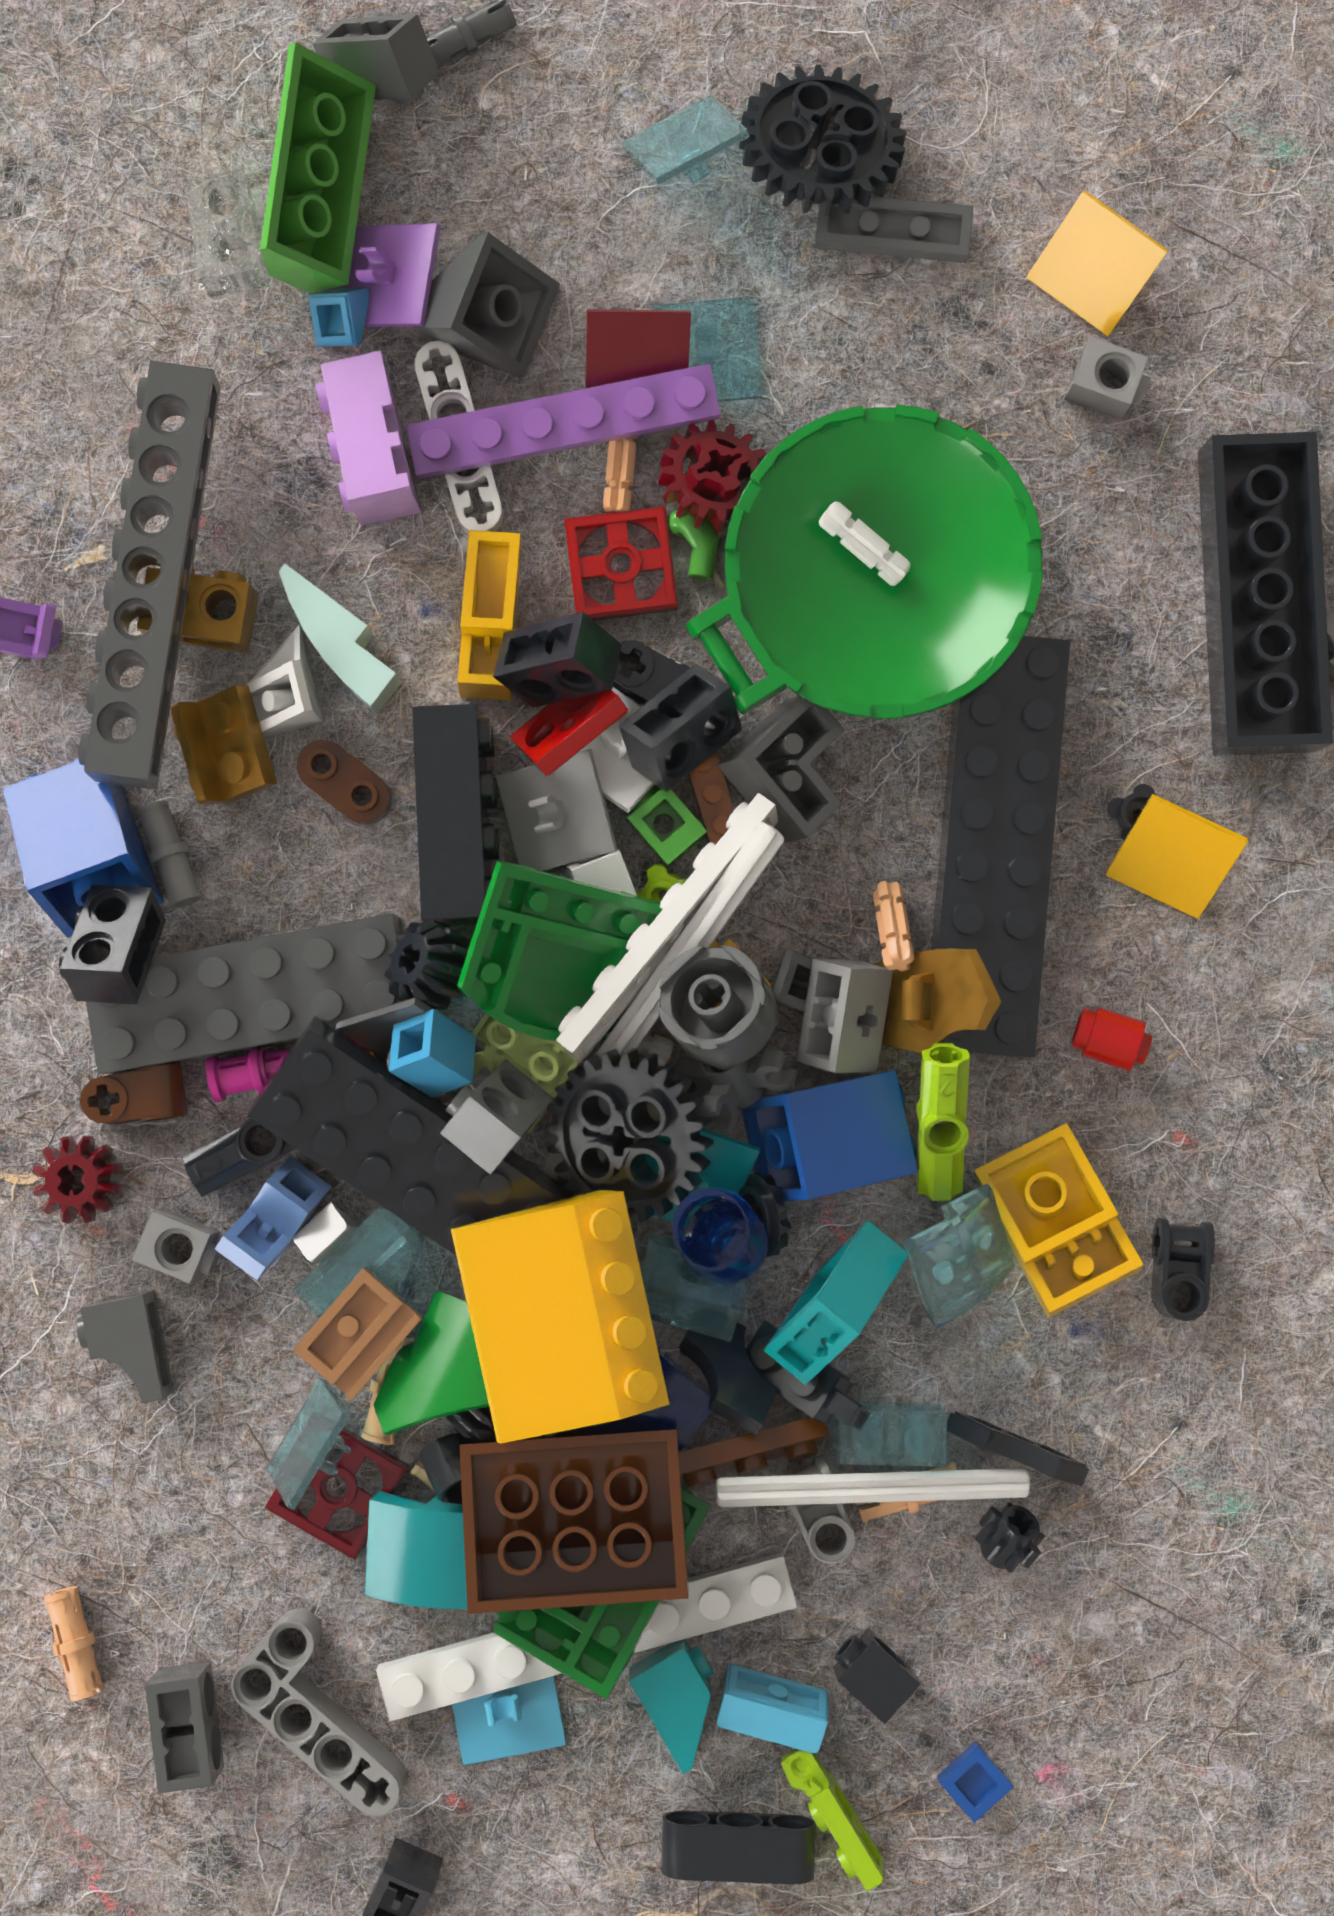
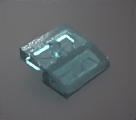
M988 1183L941 1206L945 1218L944 1221L903 1241L927 1316L936 1329L954 1321L983 1301L1004 1281L1015 1267L995 1196Z

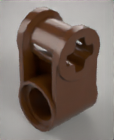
M181 1063L135 1069L134 1072L100 1076L92 1079L84 1086L80 1094L82 1111L90 1120L105 1124H123L136 1121L150 1122L187 1116L188 1111ZM107 1088L110 1093L119 1095V1103L111 1105L110 1111L109 1109L99 1107V1099L107 1096Z

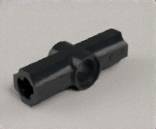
M248 1119L240 1127L181 1158L193 1186L198 1190L201 1197H205L254 1170L279 1160L282 1156L296 1148L275 1135L276 1144L273 1150L267 1155L258 1154L252 1148L250 1140L253 1131L261 1125L252 1119Z

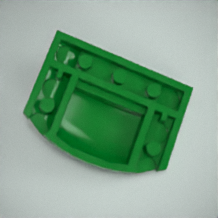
M497 861L457 986L466 996H470L483 1009V1012L496 1021L526 1035L556 1041L561 1034L558 1029L564 1017L574 1007L579 1006L582 1008L595 993L592 987L597 977L607 966L612 964L616 967L628 953L626 945L632 934L642 924L650 926L662 911L659 907L660 903L627 892H618L541 872L532 867ZM626 1009L622 1012V1014L618 1017V1019L613 1023V1025L609 1028V1030L606 1033L611 1032V1030L614 1028V1026L619 1021V1019L626 1011ZM604 1034V1036L600 1039V1041H603V1040L606 1039V1038H605V1034Z
M682 1489L686 1553H688L711 1504ZM661 1600L498 1612L499 1622L494 1621V1634L603 1698L608 1699L633 1656L634 1650Z

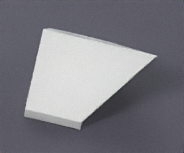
M299 624L249 683L246 684L250 689L263 737L323 723Z

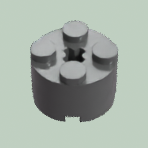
M721 945L723 948L695 947L677 957L662 976L659 987L662 990L660 1006L658 1005L660 1018L668 1031L691 1057L704 1064L715 1066L718 1069H731L756 1055L769 1041L780 1018L776 999L772 989L754 962L739 949ZM718 1003H721V1005H720L719 1007H717V1008L714 1009V1006H715V1005H717Z

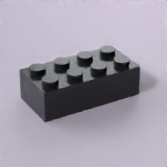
M477 704L412 707L421 920H437L450 926L477 925L492 878L491 860H500L498 829H495L494 823H489L488 809H497L498 806L496 777L493 778L492 770L487 771L486 758L495 757L494 727L490 725V718L482 717Z

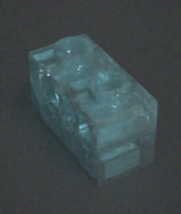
M858 1402L872 1412L861 1430L852 1425H847L835 1416V1456L839 1464L946 1467L947 1412L940 1404Z

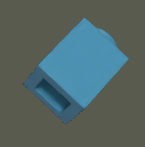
M435 1009L393 1025L389 1072L430 1097H435L473 1083L476 1036Z

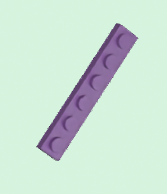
M705 364L407 424L406 429L415 474L419 480L688 426L691 423L698 424L708 422L709 420H718L721 414L711 364Z

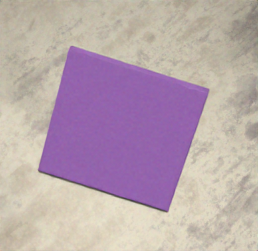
M439 224L356 226L349 283L342 286V288L369 287V303L364 327L424 326L441 229Z

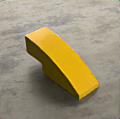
M469 530L460 623L462 637L457 680L460 698L507 701L512 699V691L496 680L493 675L504 632L517 629L521 533Z

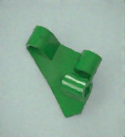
M435 1291L414 1342L403 1346L395 1355L374 1402L380 1426L386 1435L439 1417L489 1407L466 1301L440 1291Z

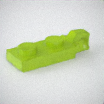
M794 1748L787 1754H784L781 1759V1765L790 1786L805 1791L806 1796L810 1797L811 1801L808 1802V1808L811 1816L822 1832L830 1830L839 1845L836 1849L838 1860L848 1877L853 1879L857 1876L866 1892L883 1883L884 1858L832 1772L826 1770L817 1753Z

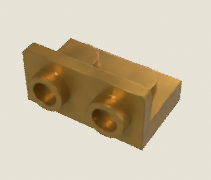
M234 685L198 702H178L170 706L174 721V732L180 742L189 772V783L199 804L231 803L277 784L248 685Z

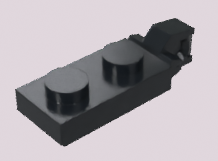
M764 1320L746 1348V1352L756 1370L766 1380L778 1387L776 1393L814 1420L829 1425L834 1416H836L847 1425H852L861 1430L872 1412L848 1396L854 1385L849 1381L850 1377L829 1363L804 1385L764 1352V1349L778 1329L777 1326Z

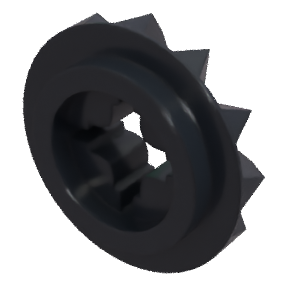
M761 1173L749 1174L744 1187L738 1192L736 1209L739 1211L736 1212L738 1226L743 1238L757 1255L761 1257L779 1255L780 1250L788 1245L787 1231L791 1229V1223L787 1219V1211L790 1207L785 1205L783 1200L784 1191L782 1187L776 1186L771 1174L762 1175Z

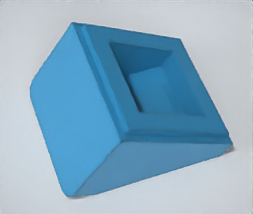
M369 287L332 288L308 295L317 347L357 346L362 343L369 303Z

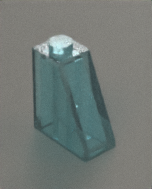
M380 1205L305 1277L293 1291L320 1318L361 1269L366 1266L402 1297L426 1235Z

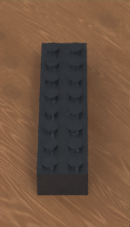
M1023 636L1012 655L992 677L970 694L955 701L952 706L931 950L947 948L976 949L1001 1000L1000 1006L985 1030L959 1031L950 1035L942 1042L953 1043L959 1048L967 1049L969 1053L1035 1058L1070 640Z

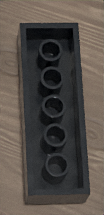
M1317 432L1212 435L1198 451L1213 756L1317 752L1333 743Z
M315 1016L256 1097L248 1113L249 1118L455 1255L456 1251L451 1233L453 1228L574 1197L572 1190L568 1191L566 1186L542 1172L541 1169L513 1150L510 1151L491 1175L440 1134L453 1117L445 1111L448 1106L390 1073L386 1064Z

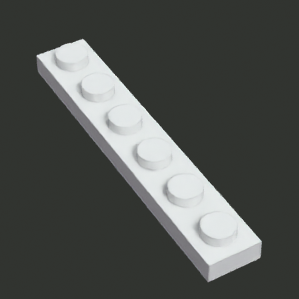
M758 793L750 804L742 802L733 811L726 823L727 832L716 845L710 842L700 851L693 863L695 871L683 885L676 883L668 890L659 906L662 911L650 926L642 924L632 934L626 945L628 953L616 967L612 964L607 966L595 980L592 987L595 993L582 1008L579 1006L574 1007L564 1017L558 1029L561 1034L556 1039L564 1052L578 1063H582L639 993L756 825L764 822L774 827L779 820L774 803Z

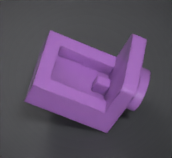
M0 597V652L38 661L48 656L49 649L55 651L62 629L61 620L55 619L56 605L45 603L38 606Z

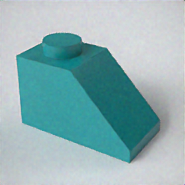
M686 1639L669 1643L629 1667V1682L682 1774L693 1768L711 1697L710 1680L708 1677L714 1674V1670L700 1645L691 1649Z

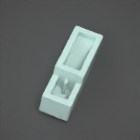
M284 564L279 570V574L288 600L304 632L323 660L347 688L378 714L402 681L392 669L364 649L374 636L368 625L287 564Z

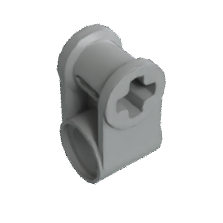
M822 1454L815 1457V1464L791 1475L831 1474ZM842 1503L787 1505L793 1519H796L809 1550L816 1559L826 1564H837L850 1556L854 1549L855 1536ZM829 1523L839 1525L845 1532L841 1544L831 1549L823 1548L815 1541L819 1528Z

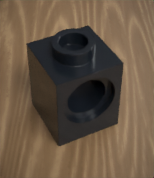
M869 1628L860 1638L855 1634L849 1637L834 1657L837 1661V1664L833 1667L837 1681L884 1724L888 1722L921 1685L915 1671Z

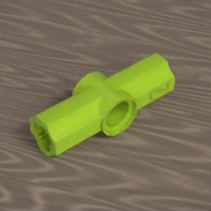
M934 1043L929 1049L922 1050L920 1099L916 1106L919 1122L916 1188L918 1194L926 1195L932 1201H950L953 1196L963 1192L965 1147L970 1137L966 1122L970 1056L967 1049L959 1048L953 1043ZM942 1121H948V1122L943 1123V1124H937V1123L942 1122Z

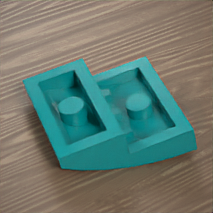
M379 1491L369 1499L365 1596L417 1607L467 1609L462 1505L444 1503L437 1496L425 1504Z

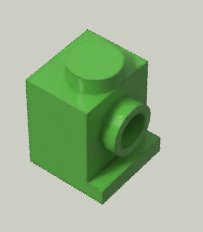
M652 787L632 809L633 813L627 817L629 825L667 869L707 836V830L672 789L666 792L663 789L656 791ZM660 816H667L673 821L674 827L671 832L660 834L654 829V821Z

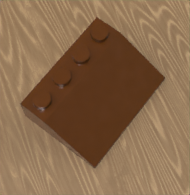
M677 1429L519 1440L501 1444L491 1442L460 1445L467 1614L689 1598Z

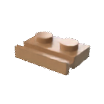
M365 1266L295 1346L293 1351L329 1383L338 1387L352 1401L424 1316L411 1308L402 1297Z

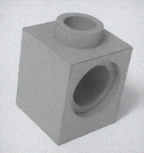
M1090 336L1080 353L1064 399L1121 420L1131 405L1139 407L1144 398L1150 377L1142 374L1149 357ZM1109 371L1116 374L1121 380L1122 387L1118 389L1106 387L1101 382L1099 373Z
M165 1208L153 1210L134 1252L132 1261L186 1283H194L201 1280L203 1274L210 1276L220 1257V1253L215 1250L217 1246L215 1243L220 1231ZM176 1233L187 1236L192 1243V1255L186 1262L176 1259L171 1253L170 1243Z

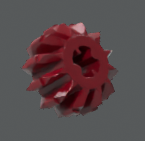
M65 1136L60 1138V1151L52 1146L43 1149V1157L50 1166L36 1165L33 1167L32 1173L38 1177L45 1178V1184L34 1187L32 1193L34 1196L49 1194L50 1198L43 1207V1211L46 1214L54 1213L61 1208L60 1216L63 1223L69 1224L74 1222L78 1214L84 1223H89L96 1219V1208L102 1212H109L113 1209L112 1201L105 1193L118 1194L122 1192L123 1185L119 1182L110 1181V1174L121 1172L123 1166L121 1163L106 1165L105 1161L113 1151L109 1145H103L94 1151L95 1141L93 1136H83L78 1145L72 1136ZM83 1169L85 1174L82 1176L81 1182L85 1187L73 1189L71 1184L74 1182L75 1177L71 1171Z

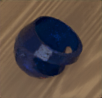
M720 1187L697 1190L684 1198L675 1211L672 1227L676 1245L691 1270L701 1278L722 1285L737 1284L750 1278L765 1260L769 1244L768 1227L763 1225L749 1204L733 1191ZM711 1200L693 1214L688 1223L684 1239V1225L690 1212L700 1203Z

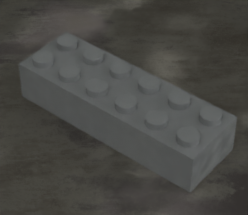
M392 913L153 957L137 1005L86 1002L98 1074L114 1075L144 1067L174 1064L250 1050L256 1047L261 1048L294 1042L298 1040L314 1016L335 1030L337 1022L400 1003L401 1001L396 996L389 993L391 981L384 976L385 971L391 965V958L387 954L394 952L397 946L396 936L403 935L400 918Z

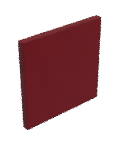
M587 309L585 389L689 368L691 311Z

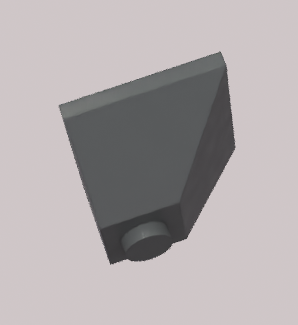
M482 232L432 280L424 326H414V328L434 341L449 343L456 349L458 355L514 376L524 377L560 283L489 232Z

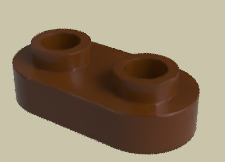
M316 740L306 745L300 752L297 760V771L300 779L350 820L358 824L369 825L380 821L388 813L391 806V792L387 784L338 744L329 740ZM320 757H329L331 760V768L325 774H317L314 770V763ZM361 788H368L372 792L371 801L364 806L357 805L354 800L355 793Z

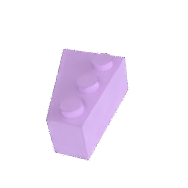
M381 350L320 364L324 382L316 384V391L323 415L330 413L334 432L327 433V438L334 463H340L344 481L338 482L345 512L354 511L361 526L421 513L390 377Z

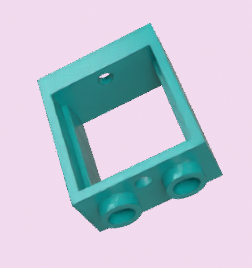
M867 1220L814 1273L764 1349V1352L806 1385L860 1335L909 1253Z

